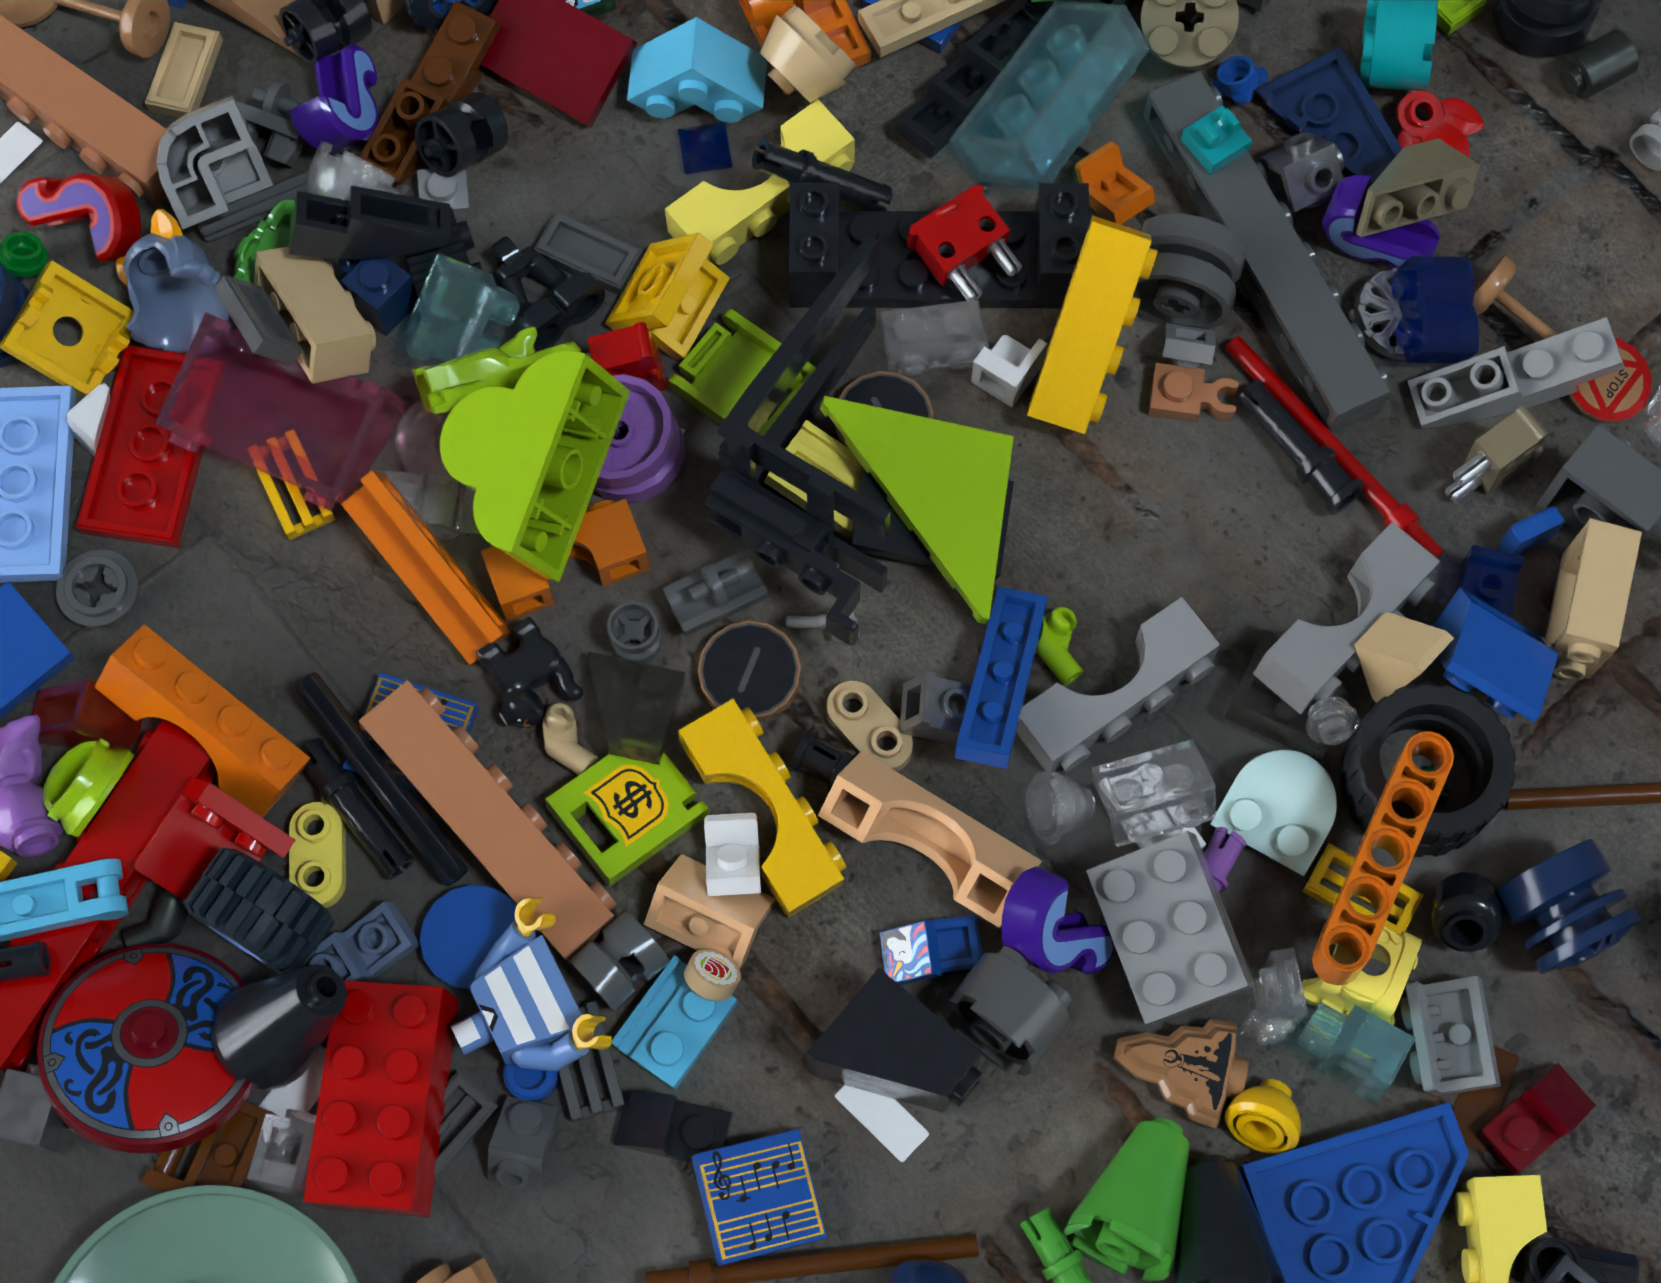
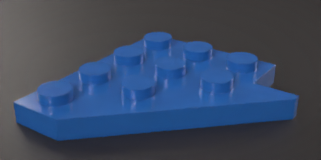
M1448 1102L1244 1164L1239 1169L1286 1283H1411L1468 1160L1469 1152L1452 1106Z

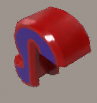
M78 173L65 179L60 177H37L25 182L18 191L16 199L17 211L23 220L31 226L46 223L50 226H57L90 218V231L96 257L100 262H115L120 257H126L130 247L140 239L142 226L139 208L131 189L117 177Z

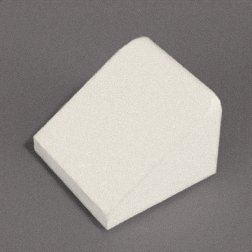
M105 383L99 384L67 412V423L74 438L93 456L96 453L111 400L110 388Z

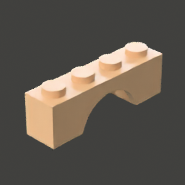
M861 751L837 775L818 814L819 817L861 843L874 840L893 841L923 853L933 860L949 878L953 888V900L998 928L1002 925L1004 903L1011 885L1022 872L1035 866L1039 867L1042 860L864 751Z

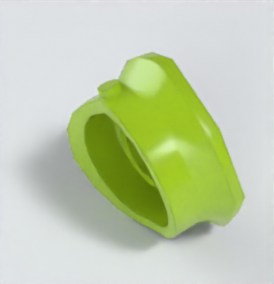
M100 738L99 741L81 743L66 752L52 767L43 787V803L49 811L47 816L55 821L60 820L66 834L79 837L133 759L134 755L129 750L109 748L110 744Z

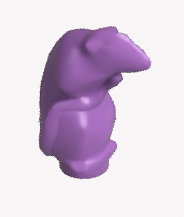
M38 715L25 716L13 720L0 728V846L22 857H36L51 851L59 843L58 836L65 831L62 823L47 816L49 811L43 803V788L35 784L42 774V750L39 744L41 722Z

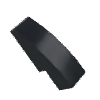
M351 185L348 200L297 191L290 219L289 254L325 259H371L418 253L449 244L451 238L450 204Z

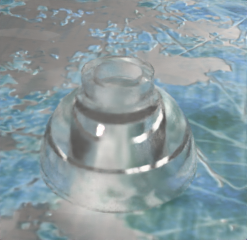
M1040 771L1032 778L1026 792L1025 807L1029 825L1034 834L1047 845L1061 843L1071 838L1082 827L1085 819L1092 818L1095 812L1094 796L1090 789L1081 788L1075 780L1065 774L1055 771Z

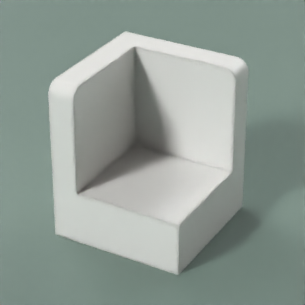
M1003 335L992 350L984 346L975 358L971 382L1010 407H1013L1041 369L1048 343L1039 338L1030 350L1008 335Z

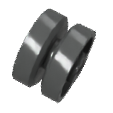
M1174 213L1160 214L1147 219L1139 231L1151 234L1152 242L1150 248L1158 250L1149 279L1146 280L1140 277L1138 279L1133 297L1141 299L1138 312L1148 319L1164 325L1170 323L1201 329H1211L1223 325L1231 316L1236 296L1235 283L1241 277L1246 258V245L1236 233L1224 225L1204 217Z

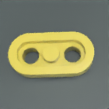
M311 802L300 807L290 821L289 836L295 839V842L289 849V881L309 894L325 908H328L339 901L346 888V827L342 818L331 805H324L323 802ZM312 821H324V827L320 833L316 835H309L307 833L308 825ZM315 871L324 872V880L320 885L316 887L308 886L307 879L311 873Z

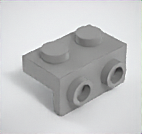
M1472 976L1425 985L1418 981L1406 983L1407 997L1401 999V1012L1406 1029L1413 1030L1416 1051L1410 1052V1066L1415 1083L1422 1084L1424 1092L1434 1096L1500 1087L1482 978Z

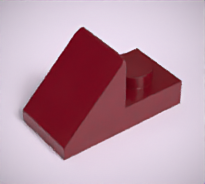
M1557 1063L1477 1133L1510 1172L1516 1175L1559 1138L1571 1133L1596 1105L1563 1067Z

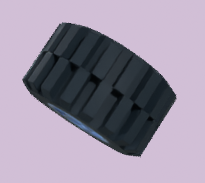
M221 848L183 901L185 908L193 918L242 952L279 974L305 967L335 923L329 911L309 894L254 858L230 848Z

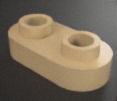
M846 681L837 685L831 691L827 700V717L831 726L845 742L857 752V755L864 751L896 772L902 770L910 761L913 740L912 736L899 732L900 719L873 689L865 683ZM848 699H857L863 706L857 712H848L843 707V704ZM888 736L893 738L897 745L892 750L885 751L878 747L877 741L882 737Z

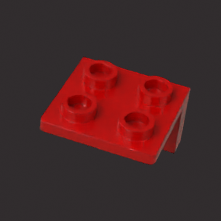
M190 776L132 861L131 867L184 901L221 848L236 849L260 862L266 852L284 858L295 842V839L210 782Z

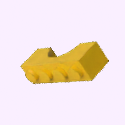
M731 699L678 730L679 742L706 785L733 783L744 786L761 797L769 807L775 821L776 842L772 852L761 866L760 875L774 898H776L787 919L842 886L844 877L841 871L846 869L842 856L831 841L824 845L813 829V826L819 823L813 809L804 796L798 799L794 798L785 783L791 779L790 773L776 751L769 755L758 739L759 736L764 734L763 730L749 707L740 710L735 700Z

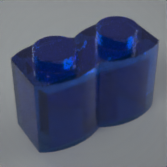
M1411 256L1398 267L1392 279V295L1395 300H1398L1402 313V318L1397 325L1396 338L1399 347L1403 348L1407 363H1459L1470 359L1478 353L1479 325L1476 310L1473 306L1474 278L1469 258Z

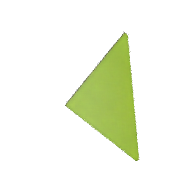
M824 396L820 406L822 413L825 417H830L844 436L845 444L867 474L871 473L887 494V501L910 531L913 530L931 554L929 557L952 589L956 588L972 609V616L978 623L986 624L990 619L1014 436Z

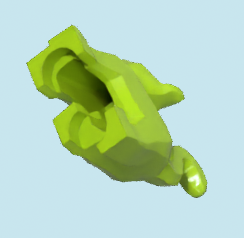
M527 327L519 331L514 338L499 348L480 349L438 365L414 368L412 372L424 410L428 413L439 414L449 412L465 396L478 389L491 386L513 389L525 370L547 354L563 350L581 352V348L572 341L536 351L534 347L537 337L536 327Z

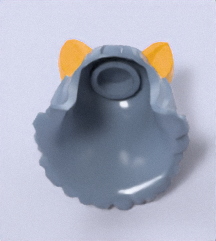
M157 209L151 220V233L136 241L128 250L126 257L118 258L115 263L120 280L128 286L129 298L134 309L132 320L127 325V329L131 330L130 337L135 342L142 343L148 348H161L165 351L200 354L204 350H212L216 344H221L226 339L224 334L232 333L234 330V321L214 290L221 279L220 273L214 271L208 256L198 243L183 235L175 218L163 209Z

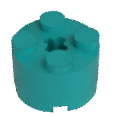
M1367 0L1362 33L1363 52L1359 70V77L1365 87L1413 91L1428 90L1432 61H1430L1432 46L1435 43L1438 0Z

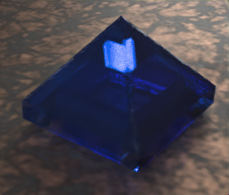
M725 122L678 129L685 174L732 168Z

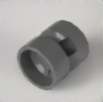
M625 910L602 929L603 940L601 942L588 941L567 960L582 981L613 1013L636 994L635 983L638 980L649 982L670 963V959L658 943Z

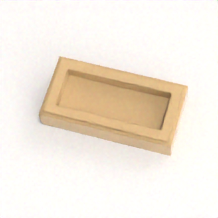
M174 22L145 100V105L149 112L180 118L189 112L199 109L223 42L220 31Z

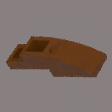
M457 1L454 2L411 81L403 77L357 160L360 165L399 185L416 171L424 162L415 142L417 122L438 109L447 107L452 102L473 93L482 77L478 68L501 28L496 20Z

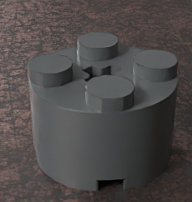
M1004 946L998 953H985L944 1003L943 1011L947 1018L953 1011L961 1021L955 1030L978 1049L985 1058L1002 1068L1009 1061L1021 1065L1016 1074L1026 1076L1033 1071L1068 1026L1070 1016L1067 1008L1072 1003V998L1066 990L1055 982L1046 981L1044 983L1039 977L1028 970L1029 964L1021 954L1010 947Z

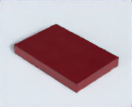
M498 0L490 18L496 20L501 28L481 65L592 128L637 42L564 0Z

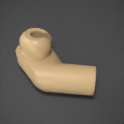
M555 703L548 707L542 723L545 751L549 757L580 775L599 761V757L578 744L574 712L569 705Z

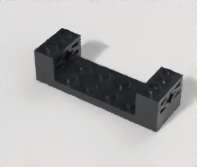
M790 182V308H810L865 239L871 236L879 241L878 258L845 308H865L869 305L872 308L1061 309L1090 225L1089 183H1039L1035 211H996L1010 229L1006 245L1021 263L1022 268L1015 275L1008 276L991 254L967 270L982 291L978 299L968 302L952 280L942 286L916 250L907 248L911 225L933 211H840V183Z

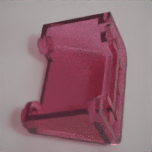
M205 312L155 424L171 432L168 442L195 454H197L200 446L208 448L306 490L304 500L332 512L335 503L341 505L355 493L361 483L360 479L368 473L401 423L408 404L388 388L364 379L362 382L351 375L312 384L297 360L291 365L253 354L239 330H233L230 327L231 323Z

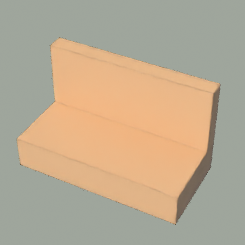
M681 854L658 882L643 925L697 951L711 949L721 952L732 959L740 970L747 959L758 927L772 909L776 898L763 892L707 896L706 865Z

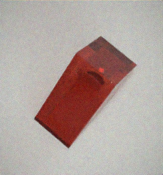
M89 679L37 690L31 715H38L40 718L39 743L74 748L87 741H99L101 738L110 744L109 748L131 749L132 743L140 733L142 719L135 721L94 687L97 682Z

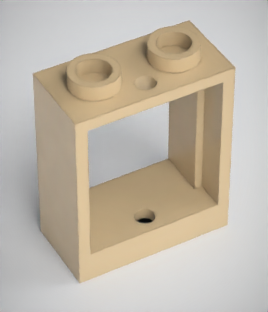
M1590 518L1562 554L1545 633V639L1558 653L1553 671L1556 676L1567 680L1590 679L1618 649L1642 535L1641 531Z

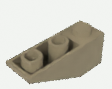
M1439 138L1403 147L1368 189L1356 234L1364 237L1466 209L1474 193V183L1480 164Z

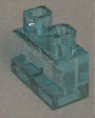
M437 253L421 291L422 297L418 298L403 334L408 356L428 361L429 357L450 361L480 349L501 347L500 337L484 332L488 320L507 326L513 324L520 308L517 296L498 287L493 274Z
M1320 1002L1315 1012L1309 1018L1296 1044L1322 1058L1316 1071L1321 1073L1330 1072L1339 1065L1361 1078L1354 1093L1374 1104L1391 1086L1416 1038L1356 1005L1346 1016Z

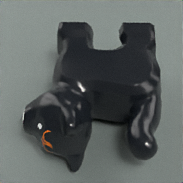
M527 617L512 627L511 632L517 638L512 643L517 648L515 652L507 654L498 643H488L476 652L478 661L487 670H490L498 690L504 697L503 706L499 712L500 718L507 726L516 725L524 728H530L537 724L542 726L545 716L543 702L533 691L534 689L556 680L564 697L577 701L583 696V689L575 684L572 670L561 656L559 650L552 642L543 637L540 628L533 619Z

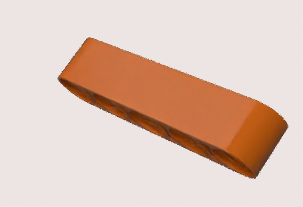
M1427 731L1419 732L1412 736L1391 771L1313 952L1312 963L1314 970L1319 978L1328 984L1339 986L1347 985L1354 981L1372 956L1453 765L1454 753L1452 746L1446 738L1438 733ZM1420 755L1428 758L1433 763L1435 771L1427 772L1419 769L1414 764L1412 756ZM1400 801L1408 804L1414 810L1416 818L1406 819L1400 817L1393 810L1392 802ZM1380 848L1388 851L1395 859L1396 865L1392 867L1380 865L1372 857L1371 850ZM1362 896L1370 900L1374 906L1375 914L1367 916L1355 911L1351 905L1350 897ZM1332 944L1346 946L1353 953L1355 962L1349 965L1338 963L1331 956L1329 946Z

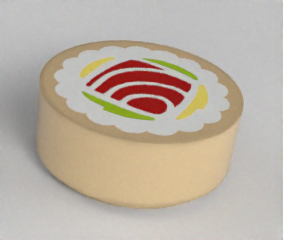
M701 949L692 955L684 970V978L690 989L700 997L711 1001H724L733 995L741 980V973L736 963L725 954L711 949Z

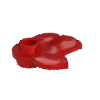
M1424 90L1413 91L1404 96L1398 103L1395 113L1396 122L1400 129L1396 139L1402 149L1406 146L1439 138L1470 158V146L1466 136L1475 134L1484 127L1480 114L1467 102L1459 98L1439 100L1434 94ZM1417 106L1426 110L1428 114L1427 121L1417 118L1415 114Z

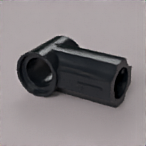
M1546 1238L1524 1247L1518 1254L1516 1261V1272L1521 1283H1539L1543 1278V1275L1540 1274L1537 1268V1258L1541 1251L1550 1253L1556 1260L1560 1255H1567L1598 1283L1639 1282V1267L1636 1255L1569 1244L1567 1241L1559 1238ZM1565 1274L1559 1283L1576 1282Z

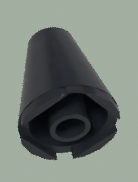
M314 964L242 986L231 992L221 1001L217 1008L218 1012L215 1023L211 1026L210 1036L216 1057L228 1074L238 1081L244 1078L259 1085L256 1087L257 1089L266 1091L286 1087L301 1077L310 1066L345 1006L347 991L342 978L333 969L325 965Z
M1205 1155L1193 1160V1166L1186 1170L1179 1221L1174 1283H1286L1238 1166L1234 1163L1226 1162V1158L1222 1155Z

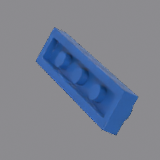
M997 587L956 744V759L1008 768L1042 623L1046 613L1048 596Z

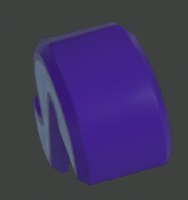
M350 44L344 47L341 52L332 56H325L315 63L319 96L289 110L292 124L300 137L314 148L326 153L339 154L368 141L378 124L379 114L376 101L369 90L370 87L376 85L377 81L374 62L363 48L356 44Z
M1357 174L1343 178L1336 186L1322 221L1326 239L1339 252L1351 258L1363 261L1382 260L1389 262L1388 268L1390 270L1401 268L1412 270V273L1416 275L1424 274L1430 265L1441 237L1437 227L1430 220L1426 219L1372 235L1358 236L1356 232L1372 176Z
M1036 866L1022 872L1011 885L1004 903L1002 913V941L1004 945L1021 954L1028 964L1051 974L1066 971L1069 967L1086 975L1102 970L1111 961L1116 949L1107 924L1089 926L1083 913L1065 914L1069 888L1065 878Z

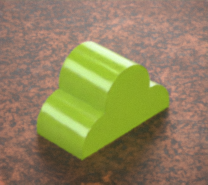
M563 350L547 354L525 370L514 389L491 386L468 394L451 410L445 420L440 436V454L446 470L453 478L475 492L473 515L482 537L491 545L540 576L555 582H560L630 394L629 389L585 353Z

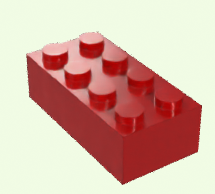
M343 980L347 991V999L344 1008L328 1035L303 1202L328 1210L430 1218L435 1182V1164L441 1138L439 1134L445 1109V1089L449 1079L454 1043V1033L451 1025L457 1021L459 999L443 987Z

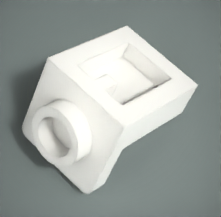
M755 813L707 815L704 818L707 896L761 893L757 815Z

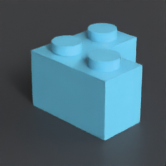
M695 17L633 50L627 101L646 110L650 116L663 120L693 105H697L713 114L720 121L730 124L738 122L742 118L763 109L767 60L755 50Z

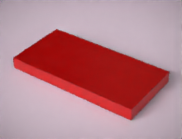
M128 345L123 350L110 397L111 400L75 527L80 534L179 548L225 367L220 358Z

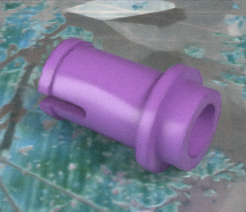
M1217 827L1215 829L1213 837L1204 852L1218 892H1225L1229 884L1226 878L1239 854L1246 846L1245 839L1234 831L1231 832L1227 839L1225 836L1228 829L1225 827Z

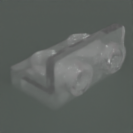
M978 300L882 311L880 315L888 372H900L906 376H915L927 372L930 368L950 366L956 370L969 369L973 367V361L984 346L988 348V336L983 331Z
M1193 739L1092 768L1093 783L1110 817L1112 839L1117 847L1134 842H1144L1154 836L1182 828L1196 827L1216 817L1215 783Z
M1294 947L1272 951L1259 970L1260 978L1253 979L1255 983L1253 991L1258 1010L1250 1011L1238 1028L1240 1039L1254 1038L1257 1046L1288 1040L1287 1033L1294 1032L1298 1024L1308 1014Z

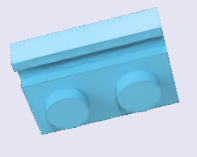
M675 955L615 1035L611 1044L612 1047L621 1051L633 1062L674 1091L738 1004V1000L733 996L724 1001H711L693 992L684 978V970L687 965Z

